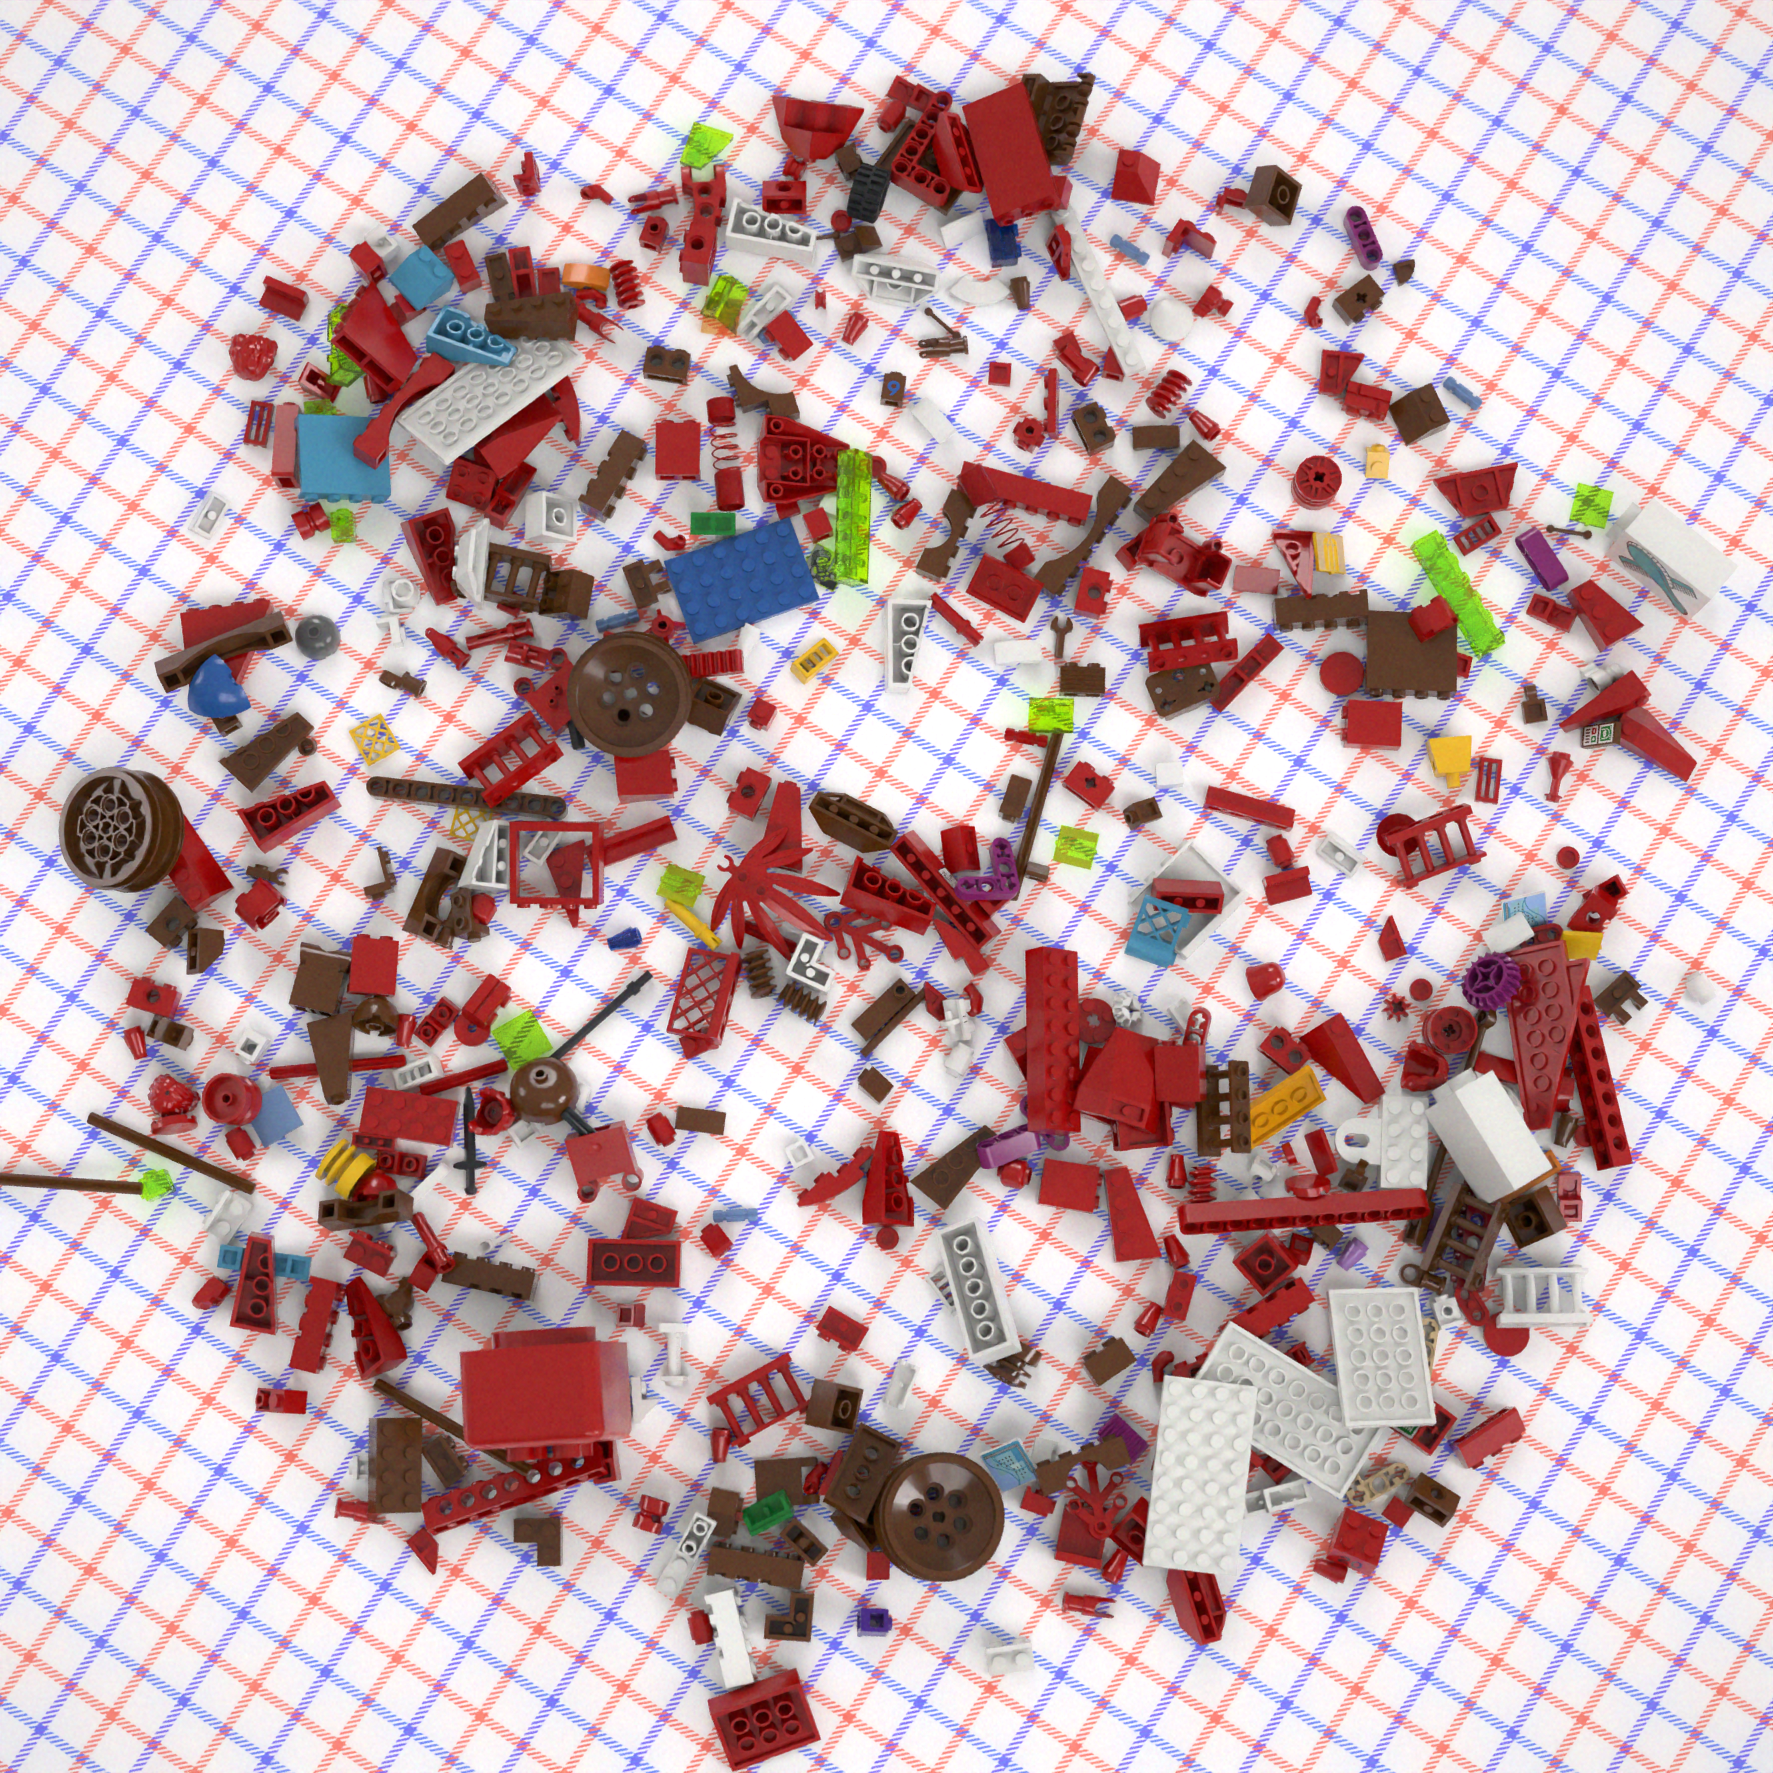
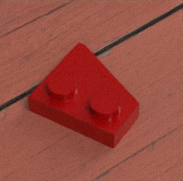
M1060 224L1053 228L1045 246L1062 282L1070 279L1071 235L1065 230L1063 224Z
M635 1196L620 1239L670 1234L679 1211Z

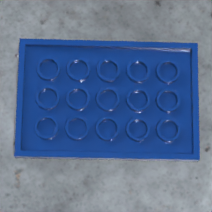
M790 517L664 561L693 645L741 629V627L744 628L745 623L752 625L820 601Z

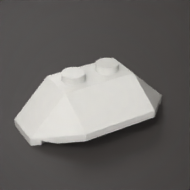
M881 253L854 254L851 278L869 300L914 308L938 293L942 270L914 259Z
M484 518L460 537L459 545H455V559H458L457 566H453L452 578L456 580L458 589L478 610H483L491 532L489 518Z

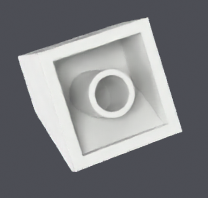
M546 491L525 496V540L538 543H577V499Z

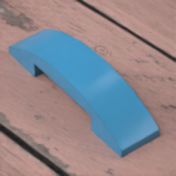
M221 1244L217 1267L241 1271L246 1248ZM275 1252L276 1276L300 1280L309 1279L312 1257Z

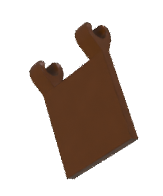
M812 1456L755 1460L757 1502L784 1489L792 1505L820 1503V1495L818 1494L803 1495L801 1468L816 1466L818 1458Z

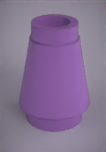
M1354 1237L1352 1241H1348L1337 1264L1347 1272L1367 1255L1366 1252L1369 1248Z

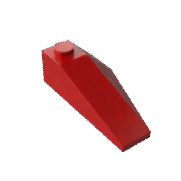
M1630 670L1561 722L1559 726L1565 733L1627 712L1637 706L1641 707L1649 701V697L1652 694L1635 672Z
M1637 706L1619 715L1617 722L1622 723L1619 746L1682 781H1688L1698 762L1648 710Z
M880 1130L878 1133L862 1201V1225L914 1227L913 1196L908 1194L906 1184L909 1183L908 1175L904 1176L902 1167L904 1156L899 1134L896 1132Z

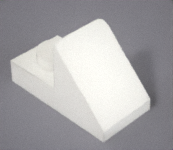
M641 1376L631 1377L634 1424H640L662 1399L643 1400V1395H647L646 1381H642Z

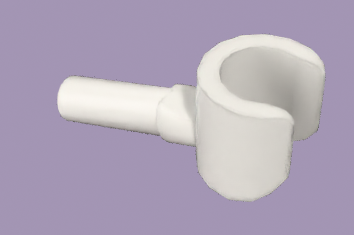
M508 1232L492 1240L483 1239L479 1245L488 1242L490 1248L483 1253H489L495 1249L496 1245L511 1238L512 1235Z

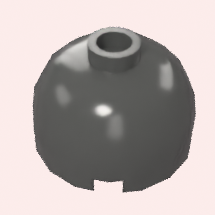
M316 614L307 616L299 622L295 630L297 648L305 657L312 660L326 659L331 654L333 655L340 645L341 634L338 627L326 616Z

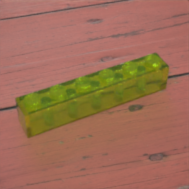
M857 448L838 452L834 582L849 587L866 585L869 578L873 454Z
M1436 529L1414 541L1410 549L1438 595L1441 594L1443 598H1446L1455 614H1458L1460 622L1457 626L1480 661L1501 649L1506 644V638L1503 631L1495 626L1493 622L1494 617L1490 610L1485 609L1481 603L1482 597L1477 590L1474 591L1470 585V577L1465 571L1462 572L1459 567V560L1456 554L1451 553L1448 549V542L1442 533L1439 534Z

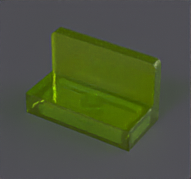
M719 275L700 314L706 318L717 319L726 327H732L749 294V289L733 276Z
M1029 697L1028 731L1030 733H1073L1074 698Z

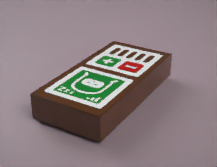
M1613 721L1584 726L1581 748L1594 749L1620 745L1622 723Z

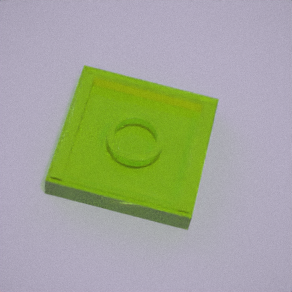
M531 1009L491 1031L513 1071H516L527 1061L538 1058L554 1049Z

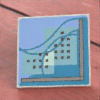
M1545 890L1501 900L1502 922L1521 912L1531 928L1548 924Z
M1019 1437L979 1454V1457L1002 1493L1036 1480L1032 1470L1037 1468Z

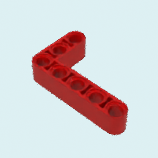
M939 91L934 95L893 160L890 170V181L894 185L936 207H941L947 202L950 185L945 179L919 166V163L932 144L939 113L951 111L953 98L946 91Z

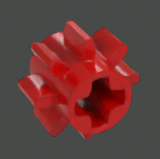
M1392 994V1001L1388 999L1383 1001L1387 1006L1381 1012L1387 1013V1020L1395 1018L1396 1022L1399 1023L1401 1015L1406 1018L1409 1016L1405 1011L1411 1004L1404 1002L1405 996L1399 999L1396 997V994ZM1397 1003L1399 1011L1394 1013L1393 1006Z

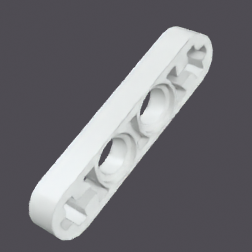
M443 1162L409 1194L414 1197L413 1206L450 1172V1169ZM397 1222L377 1226L386 1233Z

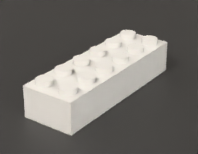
M975 1216L935 1231L970 1361L980 1367L1022 1351L987 1223L980 1217Z

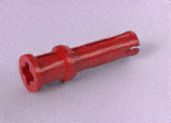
M526 618V621L515 624L510 622L501 629L467 636L465 640L468 650L471 651L510 639L517 641V639L528 636L533 638L535 633L531 619Z
M422 1212L413 1214V1219L410 1221L427 1247V1256L434 1261L436 1271L439 1274L450 1272L455 1267L456 1262L447 1253V1246L438 1240Z

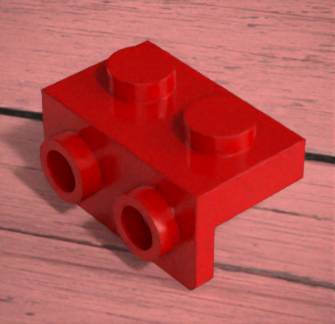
M829 1305L815 1330L819 1331L818 1337L828 1343L831 1339L839 1343L837 1348L850 1354L851 1351L856 1353L869 1328Z

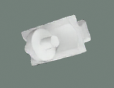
M963 998L942 1001L946 1019L940 1021V1026H947L950 1041L971 1039V1034L975 1032V1026L972 1020H967L966 1012H969L971 1009L970 1001L963 1000Z

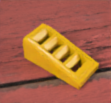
M824 637L792 662L790 671L805 685L839 655V652ZM822 647L829 656L826 657L819 649ZM814 653L822 660L821 662L813 656ZM809 660L815 667L812 668L806 661Z

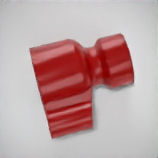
M1210 284L1192 309V312L1203 318L1211 310L1216 309L1218 314L1225 318L1234 303L1229 299H1224L1222 291Z

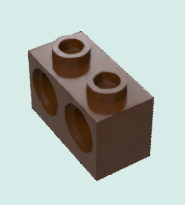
M659 345L647 347L643 367L644 379L688 386L692 363L691 353L683 349H675V351L666 350L665 347ZM654 359H661L663 361L659 366L651 364ZM681 362L684 364V367L682 369H675L673 365Z
M1096 401L1072 411L1071 420L1089 457L1112 448L1116 438L1113 427H1108L1105 420L1107 415L1102 406L1099 407ZM1092 415L1096 420L1094 422H1087L1084 417ZM1097 434L1103 435L1105 440L1098 442L1094 439V436Z

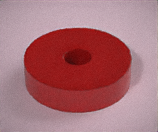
M460 1014L454 1023L456 1038L468 1047L483 1045L490 1037L491 1026L487 1024L484 1030L476 1026V1031L471 1033L469 1032V1026L475 1024Z

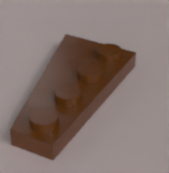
M296 712L275 725L273 729L259 735L249 744L238 748L233 754L222 758L218 762L253 793L298 747L299 741L306 738L315 728L299 712Z
M982 1126L909 1182L945 1211L981 1167L976 1145L997 1134L988 1126Z

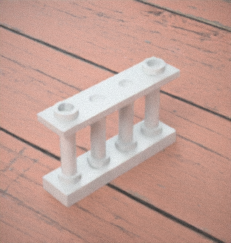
M1571 1264L1566 1268H1513L1512 1265H1500L1492 1273L1493 1278H1502L1504 1311L1496 1318V1328L1589 1327L1594 1322L1593 1313H1586V1310H1583L1580 1277H1585L1589 1273V1267H1582L1580 1264ZM1511 1278H1525L1527 1311L1525 1313H1516L1513 1308ZM1534 1278H1548L1550 1311L1548 1313H1539V1310H1537ZM1557 1278H1571L1574 1309L1571 1313H1563L1560 1310Z
M660 1323V1333L664 1334L665 1338H667V1376H659V1381H665V1386H683V1381H688V1376H681V1339H683V1335H688V1325L685 1323Z

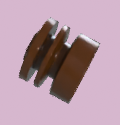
M1020 1341L1022 1351L996 1360L994 1366L988 1363L983 1365L982 1368L986 1369L997 1380L1011 1387L1025 1390L1028 1384L1019 1380L1022 1375L1031 1379V1374L1024 1370L1026 1365L1036 1368L1043 1354Z

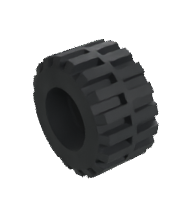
M863 163L859 167L848 198L847 216L871 224L877 221L890 183L889 170Z

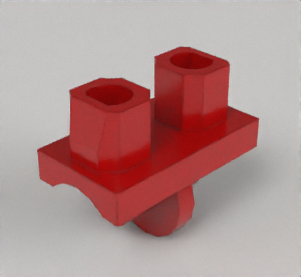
M510 639L504 662L544 672L549 650Z

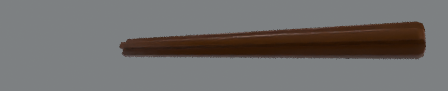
M1059 729L1052 730L1015 862L1020 889L1011 901L1018 900L1064 736V732Z
M91 1112L87 1118V1123L244 1193L252 1195L256 1189V1184L94 1112Z
M0 1173V1185L133 1195H141L144 1188L141 1182Z
M382 1379L376 1380L373 1385L375 1391L464 1441L463 1426L386 1381ZM504 1449L479 1450L525 1477L532 1470V1465L525 1461L506 1462V1450Z

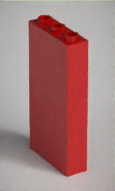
M1023 82L962 106L993 218L1000 227L1009 226L1017 220L1029 218L1037 212L1051 209L1055 205L1062 203L1030 94Z

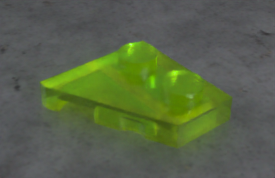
M694 122L683 150L680 164L691 166V168L701 171L733 141L734 134Z

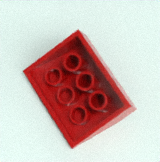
M797 1668L707 1700L710 1716L732 1772L821 1740Z

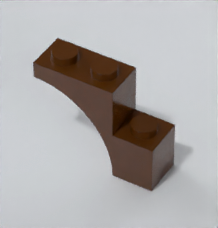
M737 364L729 366V374L726 375L729 387H734L736 395H733L736 408L741 407L743 414L766 407L767 415L783 416L793 420L800 419V411L793 392L779 394L758 389L745 379Z

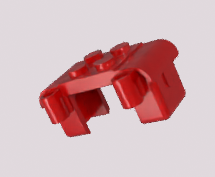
M1162 513L1157 517V520L1156 517H1152L1135 559L1194 595L1206 598L1209 591L1220 590L1232 564V559L1221 552L1223 549L1222 541L1219 539L1205 540L1200 546L1182 535L1184 530L1177 526L1179 518L1176 513Z

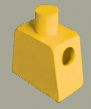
M1472 735L1428 739L1425 746L1434 776L1437 778L1446 777L1447 789L1460 788V776L1467 775L1470 771Z

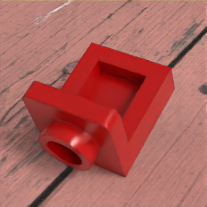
M1225 187L1223 194L1218 193L1215 203V207H1219L1217 214H1222L1224 204L1246 210L1244 205L1248 193L1240 188L1231 189Z
M702 1028L696 1031L698 1033L707 1034L708 1028ZM684 1036L679 1038L686 1060L719 1048V1045H714L711 1041Z

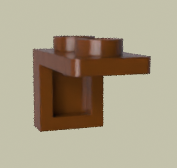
M1014 774L1011 775L998 813V817H1001L1002 821L1010 824L1020 822L1032 780Z
M381 846L376 848L385 882L363 887L365 896L368 899H372V901L385 899V895L395 893L394 886L397 885L394 872L390 873L388 864H391L388 850L384 851Z
M464 888L450 894L455 937L468 940L469 943H477L482 940L481 938L489 936V926L474 923L470 889Z

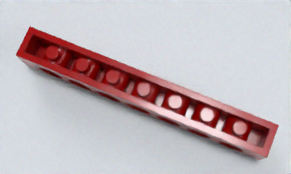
M1585 985L1569 1055L1597 1171L1633 1164L1590 985Z
M593 1442L594 1455L538 1459L536 1463L531 1464L532 1470L527 1477L516 1471L501 1472L486 1481H475L469 1487L452 1489L449 1491V1494L444 1496L430 1497L427 1502L422 1503L421 1507L426 1530L435 1536L593 1480L594 1478L607 1475L609 1471L604 1460L603 1448L597 1442ZM580 1459H584V1463L576 1468V1463ZM558 1467H562L561 1472L558 1475H554L555 1470ZM540 1474L539 1480L536 1483H532L533 1478ZM518 1482L517 1488L510 1491L512 1484ZM496 1490L495 1496L489 1499L490 1492ZM474 1498L473 1504L467 1507L469 1499ZM452 1505L451 1512L445 1514L447 1507Z

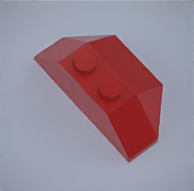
M942 111L939 113L932 140V147L941 178L945 179L950 186L956 189L980 194L984 183L969 131L961 122L959 114Z
M1168 1568L1166 1584L1180 1628L1199 1646L1220 1641L1227 1612L1215 1574Z

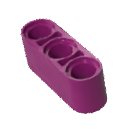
M1351 206L1343 220L1344 228L1362 268L1367 271H1373L1377 269L1382 260V249L1365 210L1361 206ZM1350 216H1356V217H1358V218H1359V221H1358V222L1352 221V220L1350 219ZM1364 235L1368 241H1361L1358 236ZM1367 255L1375 256L1376 261H1370Z
M1534 526L1515 537L1516 546L1546 591L1550 592L1569 581L1568 573L1537 527Z
M1028 1123L981 1141L976 1145L982 1169H993L1037 1151L1042 1145L1039 1133L1028 1132Z

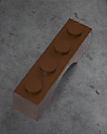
M951 488L942 509V514L951 526V534L940 546L924 548L916 566V574L939 584L942 578L946 579L951 570V566L948 564L951 558L955 559L960 550V546H957L960 538L964 539L969 529L966 524L969 518H974L978 509L973 508L966 494Z
M436 847L402 931L419 939L434 943L443 922L439 916L441 897L452 883L460 880L468 858L453 850Z
M401 1189L379 1192V1198L371 1201L356 1202L340 1198L319 1201L317 1223L331 1232L412 1220L414 1197Z
M1115 1433L1102 1437L1103 1442L1097 1445L1090 1442L1080 1446L1081 1451L1074 1454L1069 1450L1059 1454V1459L1050 1462L1049 1459L1036 1463L1037 1468L1032 1471L1042 1496L1045 1497L1066 1489L1067 1478L1071 1469L1082 1461H1095L1101 1464L1107 1471H1112L1132 1463L1123 1437H1116Z

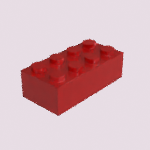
M367 1086L359 1132L453 1148L461 1103L457 1100Z
M588 1238L587 1286L681 1288L682 1241Z

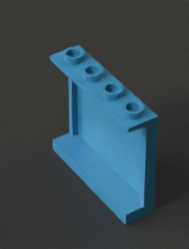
M297 415L294 420V429H297L300 475L298 499H304L306 502L326 499L330 503L340 502V500H349L350 503L371 501L373 504H382L391 496L389 455L376 470L353 456V441L359 434L362 435L366 431L368 423L377 417Z

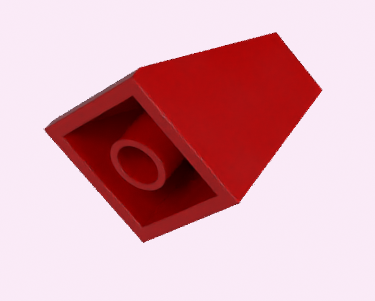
M658 750L639 757H620L614 755L617 795L621 804L675 798L674 792L678 791L677 778L672 777V770L676 769L675 756H670L669 750Z

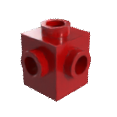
M1025 417L1022 423L1018 421L1012 432L1015 434L1013 443L1019 449L1032 454L1036 447H1041L1046 438L1044 436L1045 428L1042 426L1043 424L1037 419H1029Z

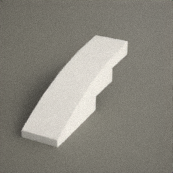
M1302 1478L1246 1493L1243 1519L1312 1501L1307 1479Z

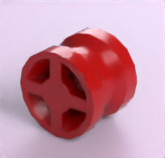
M790 155L784 165L782 176H790L794 181H800L807 168V162H799L796 160V157Z

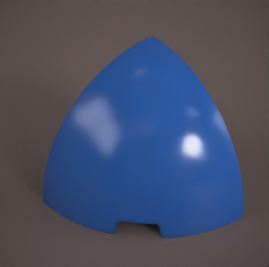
M216 654L212 655L201 665L194 675L188 690L187 702L189 710L203 717L222 718L233 716L251 708V704L243 687L238 685L232 677L230 668Z

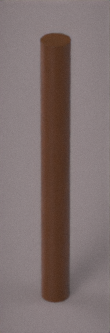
M924 987L863 1047L860 1053L865 1058L925 999Z

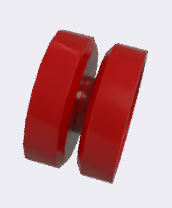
M220 1073L213 1076L206 1083L202 1092L201 1103L209 1119L221 1124L244 1126L251 1123L258 1116L262 1107V1094L260 1087L254 1080L232 1073Z

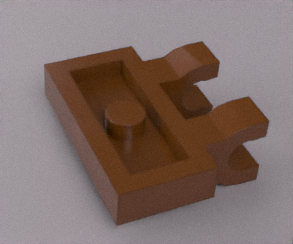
M643 559L622 567L638 610L659 602L657 595L672 592L667 579L655 585L652 584L649 575L664 571L659 559L646 565Z
M1625 970L1593 1001L1594 1005L1607 1018L1613 1014L1617 1021L1624 1026L1632 1016L1621 1005L1630 999L1635 1008L1640 1011L1648 1003V1000L1637 991L1642 986Z

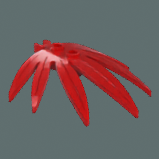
M784 827L760 840L746 854L739 866L734 864L731 856L724 855V858L729 861L728 867L724 868L718 864L717 868L721 872H729L732 876L724 884L716 898L711 915L710 930L715 932L721 925L729 909L730 901H732V932L737 948L742 949L745 936L743 901H746L756 924L766 939L790 962L792 956L776 924L760 905V902L794 927L815 937L832 942L834 938L811 913L795 900L774 888L773 885L814 896L839 897L841 893L807 878L767 872L768 868L795 862L814 851L813 848H794L763 858L783 840L789 830L788 827Z

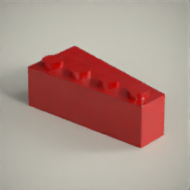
M251 1231L248 1235L229 1324L230 1327L276 1335L278 1332L274 1235Z

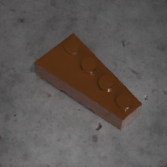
M1359 589V594L1354 595L1349 594L1348 591H1340L1339 594H1334L1333 597H1328L1327 594L1321 593L1312 595L1311 599H1306L1304 595L1274 598L1272 602L1273 630L1288 633L1292 632L1293 629H1302L1304 632L1314 631L1315 628H1324V630L1331 631L1345 626L1350 630L1358 629L1369 616L1367 589Z
M718 1541V1545L711 1546L706 1575L715 1576L717 1574L727 1579H745L744 1581L752 1583H768L771 1586L796 1590L801 1588L805 1561L801 1560L800 1555L787 1553V1557L778 1556V1551L764 1549V1553L754 1552L755 1547L741 1545V1549L731 1548L732 1543Z

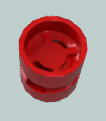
M320 502L308 506L307 512L301 510L291 514L303 541L313 537L316 530L322 533L332 528Z
M642 1494L638 1504L640 1512L635 1514L632 1526L660 1535L664 1525L662 1517L667 1515L670 1503Z

